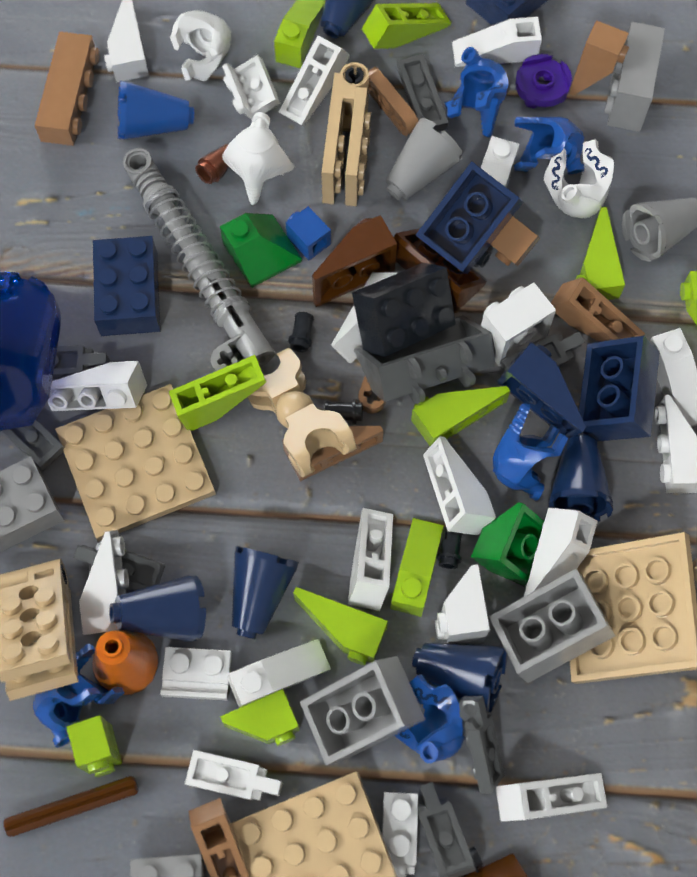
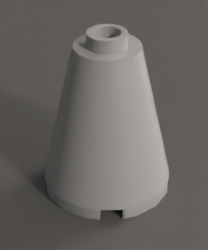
M421 118L416 123L386 179L388 184L386 190L397 200H400V198L409 199L459 163L463 156H460L463 152L455 140L444 130L441 133L434 130L433 128L436 124L426 118Z
M691 197L636 203L630 206L629 210L625 211L622 219L625 241L630 240L633 247H635L630 249L632 253L641 260L652 261L661 257L697 228V199Z

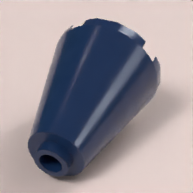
M326 0L320 22L324 28L323 32L332 38L344 37L374 0Z
M578 434L569 438L566 442L548 501V508L578 510L600 522V516L606 513L607 518L611 516L613 501L597 441L587 434Z
M236 546L234 554L232 627L238 628L237 635L255 639L257 633L264 634L297 570L299 562Z
M184 576L116 597L115 603H110V622L115 623L118 630L189 642L197 641V639H201L203 636L206 621V608H200L199 597H205L202 583L197 576Z
M425 643L422 648L416 649L412 666L416 667L417 675L422 674L425 680L437 687L445 684L448 685L460 700L464 696H483L486 713H491L501 691L502 685H499L501 674L505 675L508 654L500 646Z

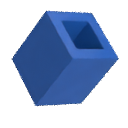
M309 206L301 212L293 213L286 222L287 237L308 261L331 245L330 228Z

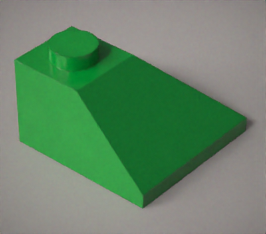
M244 213L220 226L223 245L251 288L302 262V258L272 214Z
M524 503L515 504L482 529L471 557L488 571L526 587L544 520Z

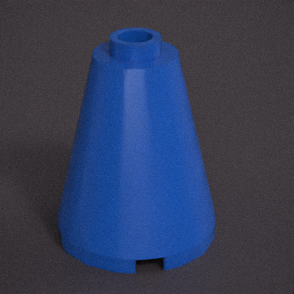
M120 81L118 92V120L120 122V126H117L118 139L126 140L187 130L188 124L194 123V107H189L188 100L127 81Z

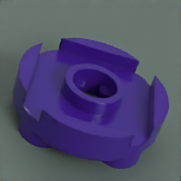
M548 54L533 55L523 61L522 66L516 73L515 88L527 107H552L566 100L572 83V74L566 63L562 60L560 63L552 60L553 56ZM539 77H543L545 81L549 80L550 82H548L547 84H540L538 82Z

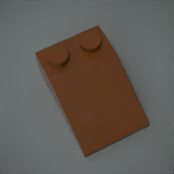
M381 215L375 218L363 219L354 226L312 274L313 302L316 307L365 286L372 273L395 272L397 243Z

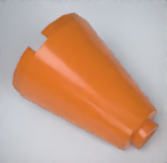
M123 630L109 631L104 633L97 641L92 661L93 672L98 683L105 689L111 690L113 687H122L125 692L123 695H132L144 690L153 681L156 675L159 656L155 645L145 634Z

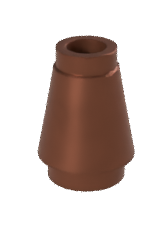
M228 144L198 160L195 170L203 182L207 184L218 182L229 168L222 158Z

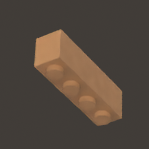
M59 31L35 122V128L41 142L74 146L76 135L81 134L82 111L87 110V91L93 85V67L99 61V49L95 47L92 35Z

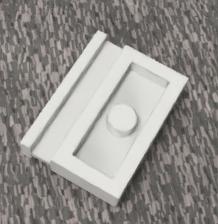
M165 647L163 682L160 695L162 697L228 701L229 682L227 676L231 670L232 652L228 650Z

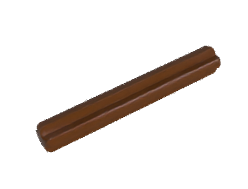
M128 776L7 817L3 821L4 830L7 836L13 837L136 795L138 793L137 782L133 776Z

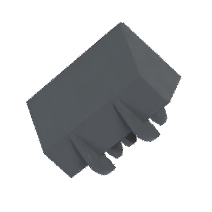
M462 315L455 317L456 325L386 357L365 351L362 346L354 348V352L372 392L385 402L409 394L414 403L418 404L425 400L423 389L457 378L464 387H470L476 381L473 373L494 367L495 359L491 332Z

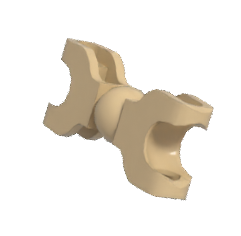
M287 348L277 353L281 362L278 369L273 373L264 375L266 383L249 395L247 399L253 408L273 411L280 424L288 429L284 435V446L289 453L288 457L293 467L301 477H305L315 471L311 458L318 449L335 447L343 455H346L357 449L353 433L343 417L334 411L317 409L310 396L303 392L306 387V377L301 371V362L290 348Z

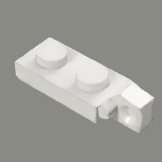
M193 750L185 785L248 800H261L262 793L280 796L283 783L279 780L266 778L268 770L260 768L259 765Z
M384 792L382 836L397 876L406 877V874H414L417 860L418 794Z

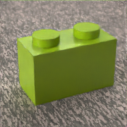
M98 715L66 726L77 768L88 774L94 773L95 777H100L114 772V766L122 763L112 724L102 716Z

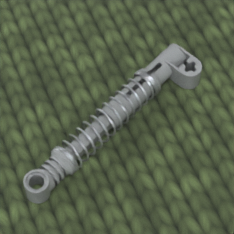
M134 148L128 151L123 158V165L131 182L143 197L145 211L151 219L156 220L155 226L161 228L160 235L167 237L166 244L173 245L171 252L178 254L177 262L183 263L182 270L189 272V280L195 281L193 288L200 289L199 297L205 298V306L212 308L210 315L213 316V320L219 327L224 328L230 337V340L218 346L211 354L212 367L217 371L227 367L225 363L228 361L231 364L238 362L234 356L237 352H240L243 359L256 355L260 367H263L273 359L275 352L249 312L250 305L247 299L242 297L241 290L235 287V281L230 278V273L224 269V263L218 260V254L213 251V246L207 242V237L202 234L201 228L196 225V219L191 216L190 210L185 208V202L180 199L178 191L173 186L167 184L150 153L143 148ZM179 201L182 203L183 207H177ZM184 210L188 212V215L182 216ZM159 219L164 220L165 224L163 226L157 225ZM192 219L194 224H188L189 220ZM166 227H168L171 232L168 235L163 234V230ZM195 227L199 230V233H193ZM170 236H174L175 243L168 242ZM201 236L205 242H198ZM179 244L182 251L175 252L174 247ZM182 253L185 254L183 261L179 260ZM219 292H222L225 297L221 300L218 295ZM231 309H232V310L234 311V313H235V314H233L232 316H231V314L229 313V311H230ZM238 318L242 326L238 327L234 320Z

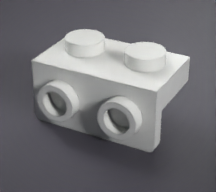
M259 55L254 56L235 69L228 63L222 66L226 75L223 78L228 89L233 92L234 99H232V102L239 114L244 113L252 120L255 113H266L280 104L266 66Z

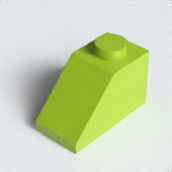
M283 689L220 716L226 728L266 744L275 742L277 746H281L296 738L294 733L300 731Z

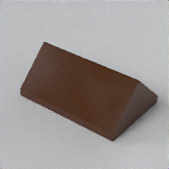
M420 228L396 233L394 235L397 243L396 262L405 270L421 263L447 267L454 313L459 311L487 283L472 269L468 275L463 273L418 238L416 234Z

